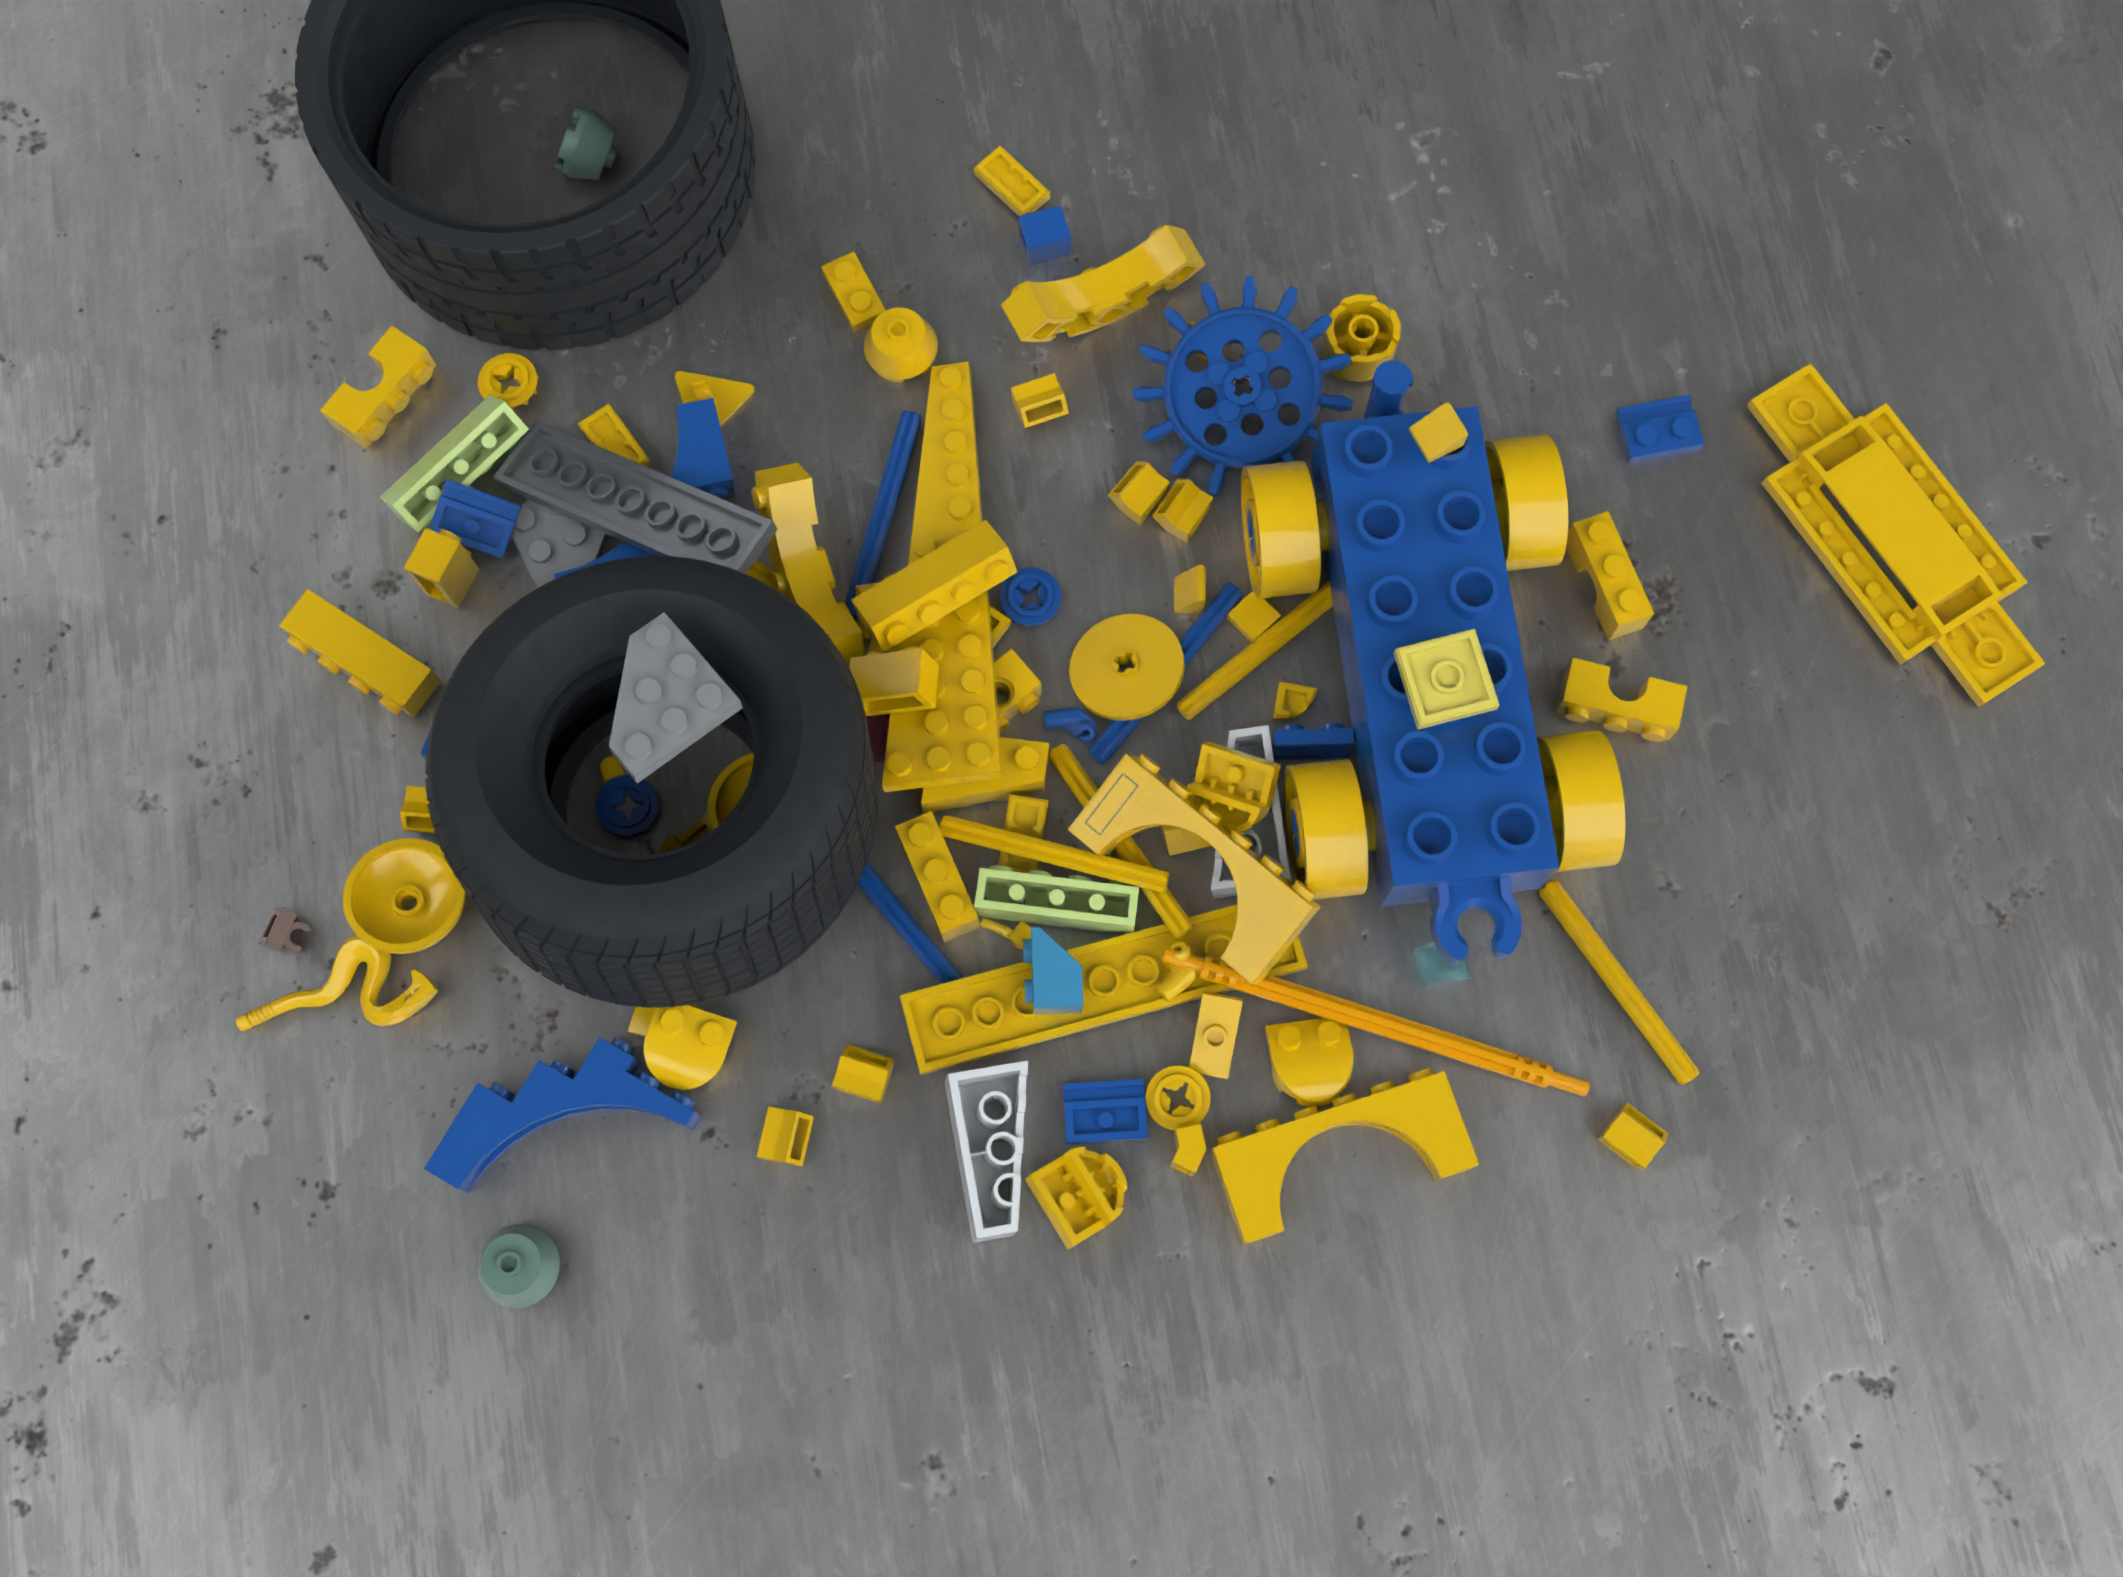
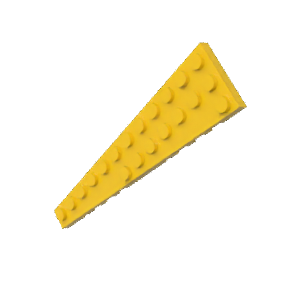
M969 361L932 366L908 565L983 522L972 378ZM987 590L899 643L898 651L909 646L919 647L939 664L936 705L932 709L890 713L882 779L884 792L1003 778Z

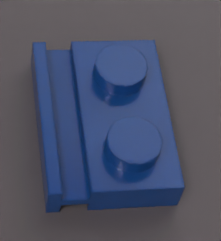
M1691 395L1617 409L1615 418L1618 419L1620 425L1619 432L1628 463L1702 449L1705 443L1696 412L1692 410L1690 403L1692 400Z
M446 479L429 529L437 533L441 529L450 531L462 539L461 544L500 558H505L517 524L519 512L523 505Z
M1340 723L1323 724L1320 726V729H1304V726L1299 724L1284 725L1281 727V730H1274L1272 750L1274 761L1350 758L1354 745L1353 728H1344V725Z
M1144 1079L1063 1084L1066 1145L1148 1140Z

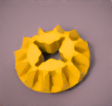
M504 353L491 358L481 368L478 375V389L484 400L489 395L505 401L514 410L515 407L521 404L528 405V399L532 394H537L536 386L539 378L533 364L527 358L514 353ZM514 375L515 382L520 386H509L507 391H504L503 385L498 380L508 381Z
M1175 1065L1161 1069L1150 1080L1146 1090V1106L1149 1114L1159 1125L1169 1130L1175 1131L1178 1128L1199 1124L1206 1116L1210 1107L1211 1096L1206 1080L1195 1069L1186 1066ZM1187 1082L1185 1097L1190 1100L1189 1103L1193 1104L1194 1107L1179 1104L1176 1109L1174 1108L1169 1113L1171 1098L1167 1095V1092L1162 1090L1163 1087L1168 1090L1177 1091L1180 1086L1183 1087L1184 1083Z

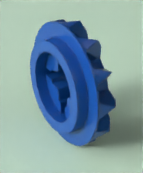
M1034 567L1019 569L1016 574L1007 578L1001 587L1000 602L1003 612L1007 614L1013 623L1023 624L1027 628L1032 625H1044L1051 617L1056 616L1060 606L1061 590L1059 584L1045 570ZM1038 588L1037 600L1041 605L1030 603L1023 609L1024 597L1020 592L1031 594L1033 590L1036 591Z
M622 775L613 778L602 787L596 800V813L601 824L616 836L633 837L637 833L648 831L651 823L658 818L657 812L660 801L654 787L647 780L643 779L636 783L630 775ZM626 792H628L634 803L641 804L639 807L632 809L631 820L627 818L623 810L616 809L618 806L625 804Z

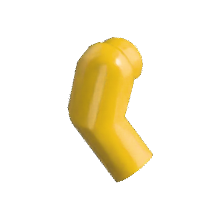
M1184 941L1175 942L1170 947L1172 950H1179L1174 955V960L1184 961L1191 954L1195 955L1192 947ZM1170 965L1171 975L1156 987L1157 992L1166 1002H1171L1195 980L1196 972L1194 968Z

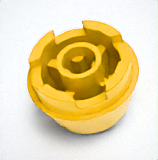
M903 307L891 308L882 312L870 326L864 339V354L869 365L881 377L899 383L905 382L904 379L916 377L921 373L922 375L925 374L931 367L938 349L937 336L932 326L916 312Z

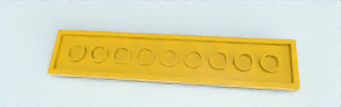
M1238 904L1189 917L1193 928L1180 938L1174 937L1166 924L1065 950L1082 965V1013L1033 1015V1003L1025 1004L1024 979H1032V963L1024 962L899 995L920 1075L1202 998L1203 991L1220 994L1234 990L1198 978V973H1196L1195 980L1169 1003L1160 996L1156 987L1171 975L1170 964L1161 962L1165 947H1171L1175 942L1184 941L1188 943L1198 957L1204 958L1205 955L1221 959L1220 957L1227 949L1235 930ZM1299 935L1267 975L1278 978L1304 971L1308 968Z

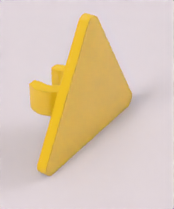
M677 371L674 375L683 404L714 398L720 427L755 392L754 386L749 383L684 371Z

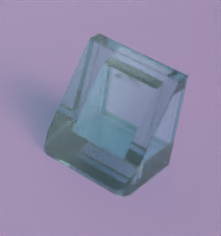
M1434 942L1414 950L1423 987L1471 978L1466 958L1461 963L1452 965L1437 951Z

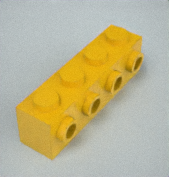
M984 520L851 599L864 627L880 649L885 652L1003 582L1018 571L1008 546L987 520Z
M309 589L304 592L279 624L289 635L286 640L289 645L304 655L311 650L320 656L316 662L334 675H337L340 670L350 676L347 682L361 693L368 695L370 691H373L381 696L378 702L397 716L403 711L414 718L441 683V680L430 668Z

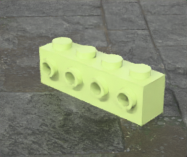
M489 395L386 490L380 498L404 524L419 533L423 528L431 524L446 479L469 486L476 478L485 474L505 451L513 448L529 428L505 401Z
M992 865L989 869L979 868L974 909L978 917L1125 935L1134 932L1139 887L1115 880H1109L1108 883L1093 882L1091 878L1081 875H1070L1068 878L1052 877V873L1040 870H1031L1029 874L1013 872L1012 868Z

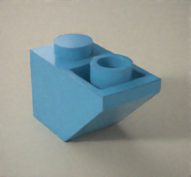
M1031 927V939H1023L1024 963H1032V979H1024L1025 1004L1033 1003V1015L1082 1013V965L1040 927Z

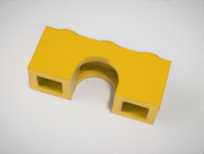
M392 325L368 353L377 368L383 372L381 382L373 389L367 391L356 390L343 382L320 409L331 426L365 449L384 434L386 425L396 413H400L406 408L410 396L420 385L425 384L431 378L433 369L436 367V363L425 347Z
M1609 511L1574 522L1568 531L1566 547L1577 572L1580 573L1587 570L1593 580L1597 596L1593 609L1607 640L1609 641L1643 629L1654 615V611Z
M1577 658L1571 659L1564 669L1555 712L1565 714V718L1574 722L1585 723L1589 720L1601 723L1605 729L1614 732L1629 730L1641 733L1644 739L1654 742L1670 740L1679 730L1688 686L1649 677L1640 687L1637 700L1624 701L1617 698L1609 688L1608 679L1611 667Z
M932 811L895 826L898 838L917 877L943 942H948L980 928L977 913Z

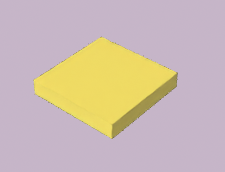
M1475 629L1415 643L1394 650L1393 654L1417 730L1494 711L1500 706Z

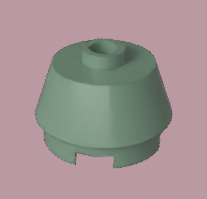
M576 106L573 117L578 119L573 118L572 123L567 128L554 169L568 174L567 178L599 180L604 166L611 168L618 147L613 146L612 143L617 130L593 108L590 112Z
M527 1224L510 1225L494 1233L484 1244L478 1258V1279L486 1295L497 1304L509 1308L528 1307L542 1300L553 1288L559 1274L560 1258L555 1243L543 1230Z

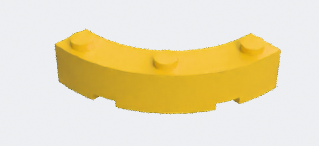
M1166 224L1155 229L1146 241L1131 251L1098 268L1091 267L1077 276L1057 281H1026L1020 283L1012 289L1011 295L1000 305L1021 341H1052L1057 333L1067 332L1070 338L1107 326L1149 305L1146 298L1162 288H1165L1166 291H1172L1206 264L1186 230Z
M798 462L755 471L756 486L751 489L754 506L757 510H760L761 516L772 520L778 529L767 544L774 571L771 573L772 587L789 597L820 625L831 638L849 667L850 657L864 656L863 631L850 614L845 602L837 604L832 593V589L835 588V579L825 549L822 546L817 547L811 525L818 524L812 477Z

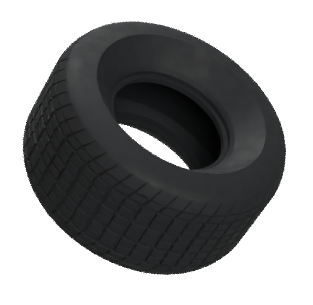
M644 556L594 564L565 574L540 586L502 612L477 637L451 674L452 677L449 678L441 695L442 701L438 702L432 720L434 726L430 728L427 744L429 751L426 752L425 774L428 775L425 778L427 801L430 802L428 809L432 826L435 829L434 833L451 870L495 935L523 963L537 973L541 971V975L560 986L564 983V988L583 996L588 994L589 998L633 1007H678L727 997L768 979L804 954L835 922L854 893L865 869L873 844L878 812L877 780L863 702L858 686L855 683L856 681L846 661L827 633L804 609L765 582L726 566L683 557ZM665 612L741 701L742 709L720 725L736 734L753 752L752 773L745 792L734 810L720 825L704 837L681 848L662 853L639 855L620 853L599 847L575 833L567 823V802L573 779L588 754L604 738L611 734L629 636Z

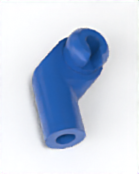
M1078 707L1043 711L1045 730L1065 728L1076 739L1084 743L1094 740L1098 733L1096 722Z

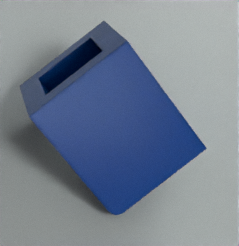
M1061 206L1018 216L1019 236L1029 266L1071 254V234Z

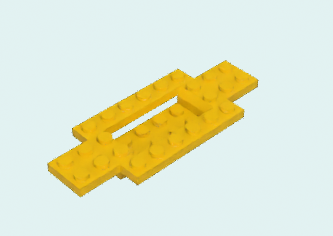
M1811 363L1750 400L1747 408L1790 462L1766 477L1761 484L1900 665L1931 646L1979 708L2046 664L1998 603L2027 583L2026 579L1887 403L1864 417L1861 415L1854 419ZM1824 485L1829 488L1917 602L1918 606L1912 610L1819 488Z

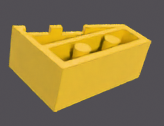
M1000 737L1003 778L924 787L921 801L923 814L930 811L936 814L938 811L958 807L964 809L972 807L974 804L995 800L996 802L1009 800V794L1031 796L1045 793L1050 757L1049 743Z

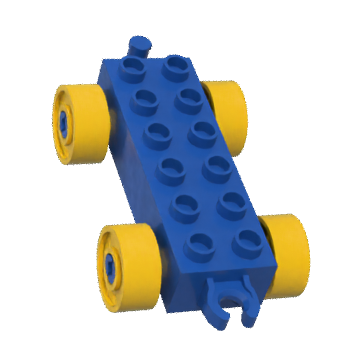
M1390 360L1379 365L1374 373L1373 386L1364 411V419L1321 423L1311 458L1317 500H1315L1309 469L1303 460L1243 467L1241 474V516L1245 555L1252 590L1257 599L1317 592L1321 569L1320 551H1325L1363 793L1362 799L1358 779L1349 759L1286 766L1284 772V812L1294 881L1302 882L1316 894L1313 900L1365 894L1368 884V851H1372L1380 907L1429 902L1432 911L1430 918L1431 936L1437 951L1448 963L1457 965L1468 954V945L1458 930V919L1461 913L1471 908L1481 909L1491 916L1495 925L1494 934L1491 939V950L1496 958L1505 959L1515 950L1522 931V917L1512 892L1540 889L1555 872L1614 866L1621 859L1625 841V805L1622 782L1614 751L1606 735L1600 730L1536 737L1507 571L1557 566L1562 562L1568 538V499L1565 476L1558 449L1548 434L1493 439L1484 442L1478 406L1454 409L1468 432L1464 446L1428 463L1411 435L1409 427L1432 411L1404 414L1402 406L1409 387H1412L1413 375L1404 363ZM1475 629L1500 706L1494 711L1417 730L1393 654L1394 650L1415 643Z

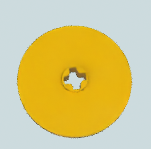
M1121 614L1097 623L1081 637L1070 659L1069 675L1076 696L1088 710L1103 718L1127 721L1139 719L1156 712L1174 696L1184 675L1185 660L1178 638L1163 622L1142 614ZM1129 661H1132L1134 668H1127L1124 673L1121 672L1119 666L1127 665Z

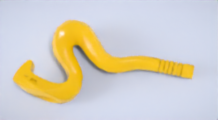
M355 935L345 940L338 949L328 981L322 987L315 990L290 992L236 1017L235 1021L239 1030L244 1032L272 1017L298 1007H321L332 1003L343 994L361 962H366L367 972L360 993V1005L364 1017L374 1025L386 1027L406 1020L426 1006L436 995L438 988L428 976L414 969L411 971L412 985L390 1003L379 1005V993L390 971L391 953L377 950Z

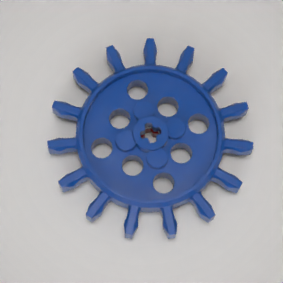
M1246 276L1242 286V306L1224 310L1219 308L1216 292L1209 283L1201 285V297L1208 309V316L1190 326L1185 322L1180 313L1168 307L1163 312L1169 326L1182 336L1172 353L1164 352L1155 346L1142 345L1139 353L1146 360L1166 367L1163 386H1143L1133 389L1135 401L1144 403L1164 401L1168 415L1166 421L1151 426L1144 432V439L1149 444L1158 442L1171 433H1177L1186 445V448L1173 461L1169 470L1176 478L1187 471L1191 462L1197 456L1214 464V471L1209 480V494L1211 496H1219L1224 487L1228 468L1242 470L1246 466L1273 464L1279 460L1282 462L1297 461L1292 452L1305 439L1316 443L1319 430L1314 425L1321 408L1332 409L1338 412L1352 410V399L1343 395L1323 393L1322 377L1325 373L1341 371L1350 366V354H1336L1327 359H1318L1311 343L1317 337L1326 333L1332 325V318L1327 313L1317 318L1303 331L1287 320L1290 312L1296 305L1298 289L1292 286L1282 295L1277 310L1271 312L1255 308L1257 287L1254 276ZM1269 333L1277 334L1282 340L1281 346L1274 352L1264 351L1260 347V341L1264 335ZM1233 343L1240 344L1245 349L1243 358L1237 362H1229L1223 357L1225 348ZM1197 353L1205 355L1208 358V364L1203 371L1192 372L1187 368V361L1190 356ZM1276 370H1285L1290 374L1291 381L1287 387L1277 389L1269 383L1270 375ZM1245 381H1249L1252 392L1250 394L1244 392L1238 397L1235 384L1243 385ZM1212 390L1217 394V402L1212 408L1202 409L1196 404V398L1201 391ZM1287 406L1297 408L1301 414L1299 421L1291 426L1282 424L1278 419L1279 412ZM1250 416L1259 417L1264 423L1262 431L1254 436L1247 435L1242 431L1243 421ZM1213 426H1220L1227 432L1225 441L1217 446L1210 445L1205 440L1206 432Z

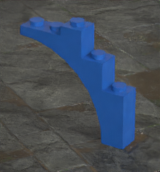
M714 398L676 405L679 439L677 460L671 477L723 500L727 499L728 496L735 495L733 478ZM622 542L607 554L583 566L556 573L554 577L557 579L570 572L598 563L655 555Z
M599 1037L574 1079H571L575 1071L554 1059L550 1066L540 1060L537 1061L513 1102H511V1099L515 1094L493 1082L490 1088L477 1083L424 1167V1170L453 1187L469 1193L485 1170L511 1145L538 1128L570 1115L598 1110H634L665 1117L692 1130L701 1115L692 1110L696 1102L675 1090L671 1097L657 1090L661 1083L648 1074L639 1071L636 1077L633 1076L641 1064L639 1060L632 1056L635 1048L616 1037L612 1039L611 1043Z

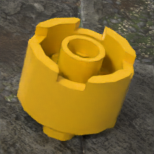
M1356 294L1346 297L1329 314L1332 318V325L1322 337L1321 353L1323 358L1327 359L1336 354H1350L1351 358L1350 366L1341 371L1331 372V375L1338 380L1356 382L1372 380L1377 367L1383 362L1393 360L1400 340L1401 323L1396 311L1393 308L1390 310L1386 305L1378 302V297L1374 295Z

